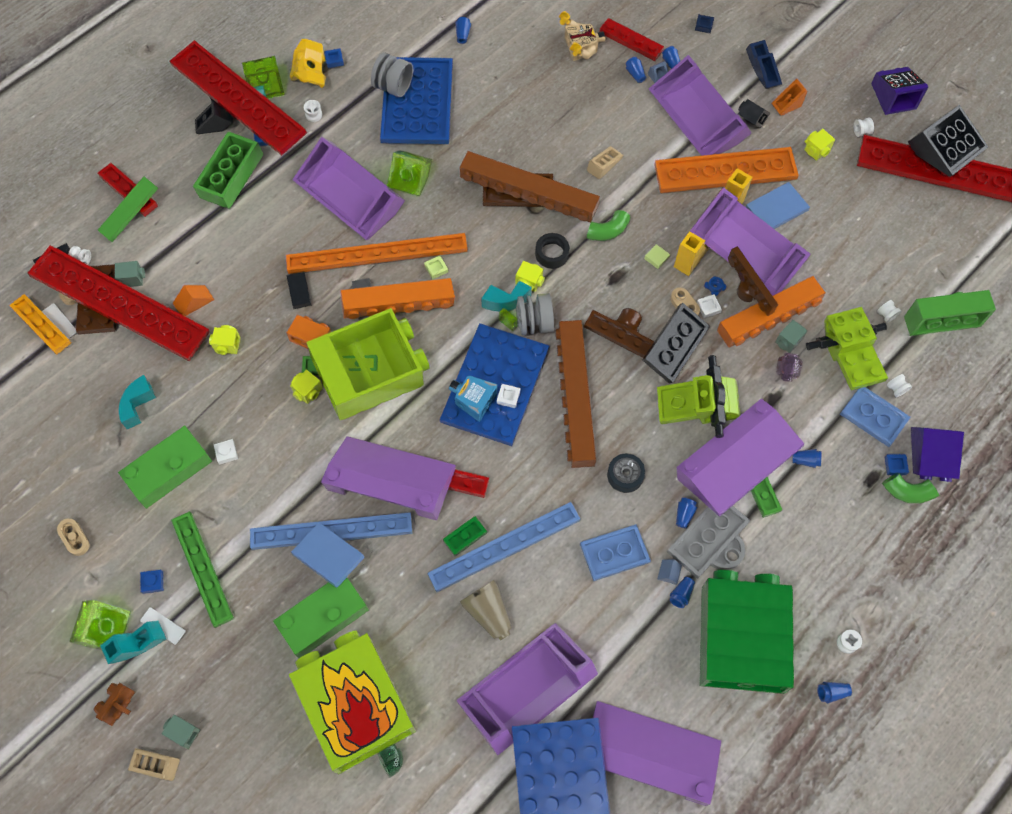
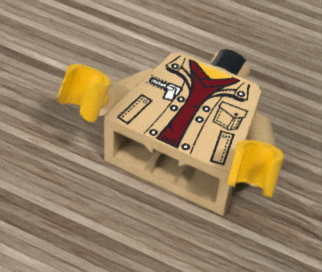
M566 11L559 15V18H561L560 24L566 25L564 38L573 61L582 58L589 59L597 52L598 43L605 41L604 32L595 33L591 24H581L573 21Z

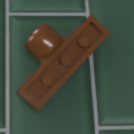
M739 247L732 248L728 261L731 267L735 268L741 280L737 288L738 297L744 302H752L754 298V300L758 301L760 309L767 316L773 314L778 303Z
M631 308L623 309L617 320H612L592 310L584 324V328L644 358L654 343L653 340L637 332L642 316Z

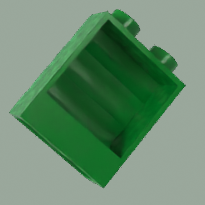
M714 571L713 578H708L701 590L699 686L785 694L794 687L792 585L780 584V577L775 574H757L754 576V582L738 581V572Z

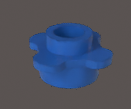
M717 276L712 277L709 282L704 284V287L710 290L711 295L718 296L720 291L726 290V284Z

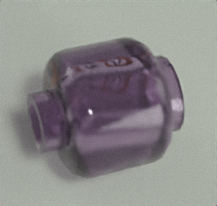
M784 353L783 356L778 358L776 374L781 376V380L792 382L793 379L800 377L803 361L797 354Z

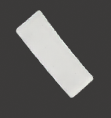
M54 303L42 311L68 339L77 333L76 328Z
M151 607L140 619L142 623L159 621L166 639L175 645L186 632Z

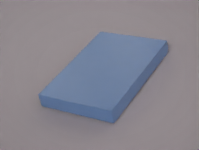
M790 182L746 204L747 209L773 229L809 211L810 208Z
M866 387L859 388L840 413L841 416L887 447L892 445L911 418Z
M318 523L291 551L294 557L336 588L365 558L361 552L321 523Z
M637 524L580 542V547L593 582L651 562Z

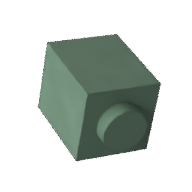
M138 261L115 263V280L129 287L143 286L145 271Z
M792 320L778 335L775 343L782 350L791 353L803 340L808 330L795 320Z
M174 714L172 718L170 717L165 722L164 730L161 734L180 746L189 749L199 734L200 729Z

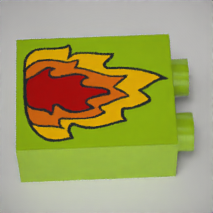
M357 631L348 632L334 641L337 649L322 657L319 651H313L300 657L295 662L298 670L289 674L332 771L338 775L416 733L369 635L366 633L360 637Z

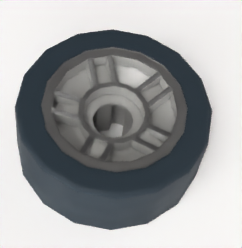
M619 454L609 464L607 472L608 482L619 492H634L641 486L645 478L643 462L633 454ZM628 471H629V475H628V476H625V475L623 474V472H628Z

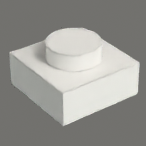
M715 295L697 300L703 318L719 314L722 311Z
M502 384L497 404L516 408L520 388Z
M233 439L214 444L219 465L238 459Z

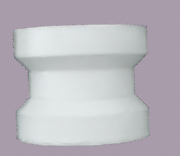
M316 100L305 102L303 108L306 119L310 122L319 121L322 118L320 103Z
M871 118L855 120L853 127L857 137H861L863 134H873L874 123Z
M73 246L68 255L87 265L90 263V250H81L80 247Z
M889 300L877 310V313L884 317L886 323L894 320L902 312L894 306L892 300Z
M903 374L895 377L887 384L888 388L894 391L896 398L912 388L911 384L905 381Z
M846 630L837 638L838 648L847 654L853 653L862 645L861 635L855 630Z

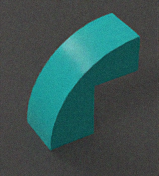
M519 281L512 292L508 294L490 285L481 298L482 308L497 312L514 310L517 307V297L523 296L524 303H526L527 295L532 296V287Z
M145 375L134 380L126 388L120 399L119 418L126 429L141 424L135 407L156 398Z
M150 621L144 623L133 633L113 635L101 645V649L107 663L113 664L133 658L154 648L166 640V636L159 621Z

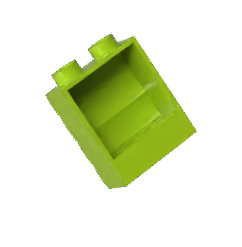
M392 308L306 342L311 360L339 420L352 417L361 411L371 409L424 385L423 372L430 369L427 357L422 348L415 351L412 350L408 342L414 339L412 328L406 318L397 320ZM364 355H377L378 368L376 371H371L370 369L374 368V358H365ZM342 356H355V358H343ZM348 368H361V371H349Z

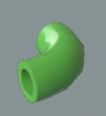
M617 210L614 212L611 220L606 223L591 221L587 239L606 241L616 238L624 232L630 221V215L625 211Z
M897 473L882 482L885 489L894 498L906 503L921 504L940 496L929 479L919 484H911L906 482L900 473Z

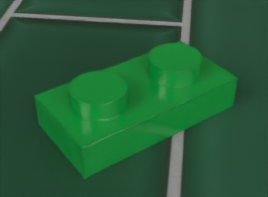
M474 516L443 538V542L452 554L457 556L486 535L487 530Z

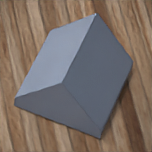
M666 61L650 67L648 75L654 83L668 72Z
M674 559L662 560L657 579L677 585L682 565Z

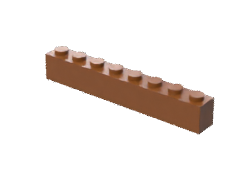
M467 151L460 165V178L466 181H472L483 187L495 189L500 193H506L515 198L529 201L532 204L544 206L549 210L573 216L581 221L591 223L599 206L600 196L470 151Z
M582 320L559 321V328L555 329L556 340H559L560 345H557V356H561V362H558L559 373L563 374V379H560L561 391L564 390L565 395L562 396V408H566V414H563L564 426L567 425L568 432H565V442L569 443L570 450H567V461H571V468L595 467L596 453Z

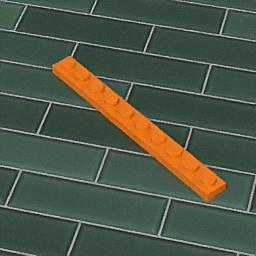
M465 233L288 254L286 255L288 274L462 253L468 252Z

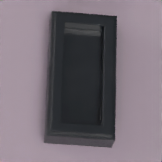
M305 272L286 275L293 309L312 306Z

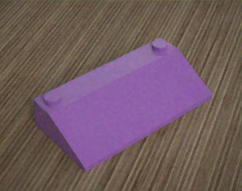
M689 55L649 88L650 92L701 156L721 154L738 145L751 134L748 126L731 109Z
M323 137L317 142L292 179L367 241L396 215L405 202L402 197L334 143Z
M723 187L705 209L690 232L706 240L705 245L727 262H729L728 256L731 249L738 246L771 295L773 296L781 292L811 254L797 243H792L739 203L737 201L738 198Z
M762 398L723 429L724 437L716 438L714 436L677 466V480L719 517L804 446L803 441L777 410Z
M347 436L329 462L321 483L328 491L345 495L346 491L358 493L415 509L418 516L437 521L456 465Z
M554 623L456 701L486 742L499 755L513 744L512 726L538 724L596 677L598 673L593 661Z
M597 701L592 718H599L605 771L684 796L685 800L703 806L711 804L716 782L721 740Z

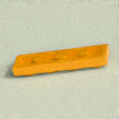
M25 294L9 305L56 355L71 344L70 340Z

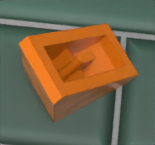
M796 78L771 104L781 116L802 107L808 91Z
M184 285L173 301V305L178 313L187 316L214 301V298L205 285Z

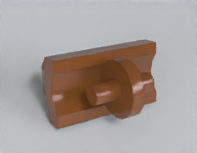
M111 683L107 689V694L110 695L106 702L100 701L94 707V711L97 713L96 718L111 726L120 718L122 713L127 715L131 713L127 706L131 702L130 699L135 694V691L121 683Z

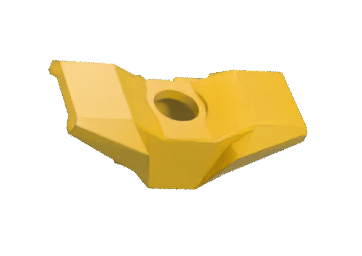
M301 39L293 53L290 79L292 81L299 79L303 83L309 82L319 85L320 88L325 86L326 76L322 73V64L325 62V56L321 43ZM307 61L312 62L315 67L310 68L307 65Z

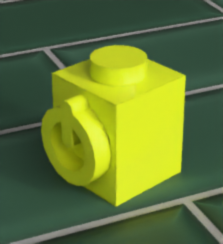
M824 129L819 132L814 131L804 141L806 143L804 150L817 161L822 156L826 157L830 153L835 138Z
M523 261L515 275V284L521 281L531 286L532 291L535 292L537 287H541L544 282L543 269L537 264Z
M222 325L219 328L214 327L209 343L218 354H237L241 337L234 327Z
M308 370L298 373L290 385L293 390L292 395L301 402L303 400L307 404L311 400H315L323 389L321 381Z

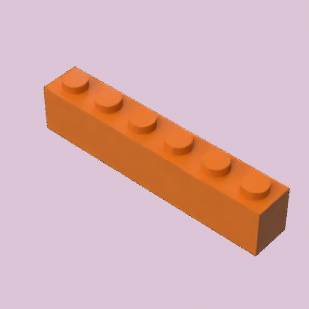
M811 276L773 295L778 303L773 314L767 316L757 303L721 321L717 331L729 348L734 345L739 346L746 339L757 337L761 331L765 329L771 330L777 323L781 321L782 323L787 322L793 315H800L807 308L818 306L822 303V298L826 292L814 276Z
M451 278L341 290L344 319L370 317L392 308L394 314L399 312L411 313L416 310L428 311L434 308L446 309L453 306L455 300Z

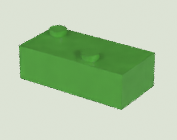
M227 132L193 185L199 198L230 209L263 156L258 142Z
M989 290L967 293L956 292L952 295L916 299L905 314L904 319L910 336L982 327L995 312L996 307Z
M184 425L118 473L139 502L147 509L210 464L212 460Z
M346 578L337 588L328 582L273 620V622L299 659L368 612L369 609L349 579Z

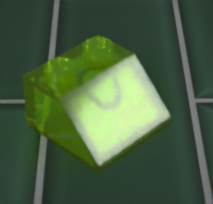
M275 56L242 62L246 82L252 87L264 85L267 99L285 95Z
M402 150L393 152L387 186L420 196L429 177L432 159Z
M96 600L82 601L70 642L89 648L101 649V645L113 635L125 634L131 611Z

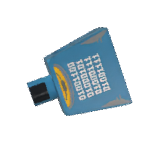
M467 376L463 384L453 380L449 390L456 393L455 404L480 422L497 394V384L473 376Z

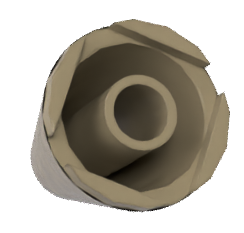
M494 580L460 601L462 607L494 639L499 638L501 641L510 635L509 630L512 627L497 583Z

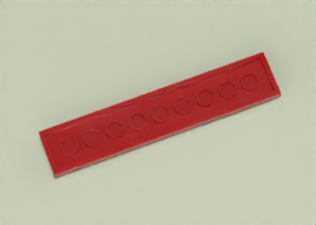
M195 40L169 61L175 69L281 156L307 134L305 128Z
M863 135L857 161V166L1012 202L1011 168L972 160L949 177L918 157L910 145Z
M51 245L28 271V275L31 278L187 361H190L210 333L208 328Z

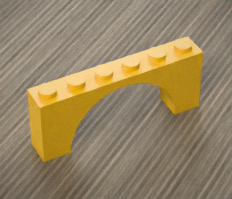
M737 168L725 186V189L738 198L737 201L741 204L745 200L752 176ZM689 231L680 243L674 268L689 276L709 250V247L705 245L706 240Z

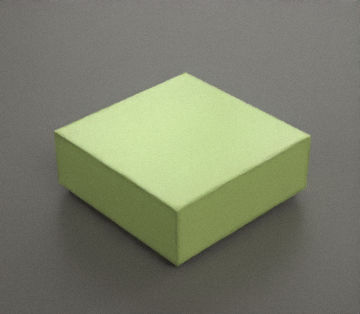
M656 244L645 255L644 259L659 269L670 258V254Z
M441 256L424 262V266L432 280L448 273V268Z

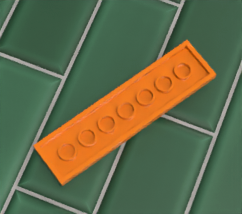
M791 147L655 160L654 163L660 193L725 187L728 179L737 168L752 176L750 184L797 180L799 176Z

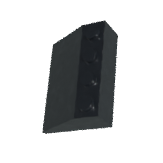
M960 105L944 114L908 141L911 149L918 157L949 177L988 148V145Z

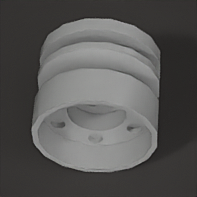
M381 53L376 59L371 72V85L382 91L387 90L389 94L402 97L408 90L412 80V63L403 59L397 60L395 56L388 53Z
M550 293L537 294L536 303L532 302L530 295H527V304H524L523 296L517 297L516 318L521 335L527 334V326H529L530 334H534L536 325H538L541 333L554 332L553 307Z

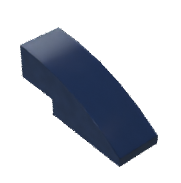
M762 40L749 44L746 48L749 60L765 89L782 85L773 53H769L766 41Z

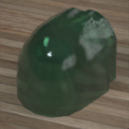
M395 744L377 753L389 778L400 771L403 765V755L401 749L397 748Z

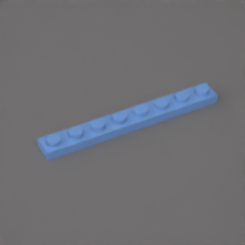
M567 503L427 574L437 593L579 522L580 517L572 503Z
M411 512L250 528L251 550L297 546L318 523H321L344 541L413 534Z

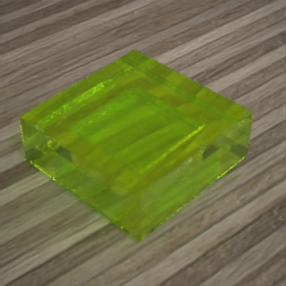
M503 308L499 312V321L511 331H514L517 328V318Z

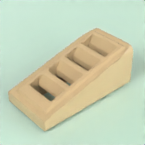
M610 146L589 161L587 171L597 179H601L624 155Z
M135 748L128 770L173 781L180 759ZM145 755L142 767L139 768L142 756ZM151 757H153V758H152V761H151V764H150V768H149V770H147V769H148V766H149V763H150V759H151ZM161 759L158 772H156L159 760Z

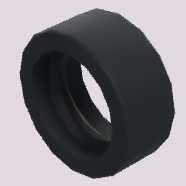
M557 233L544 234L536 242V260L545 268L555 269L563 266L569 257L570 246L564 236ZM548 244H556L563 249V254L559 257L550 258L542 253V248Z

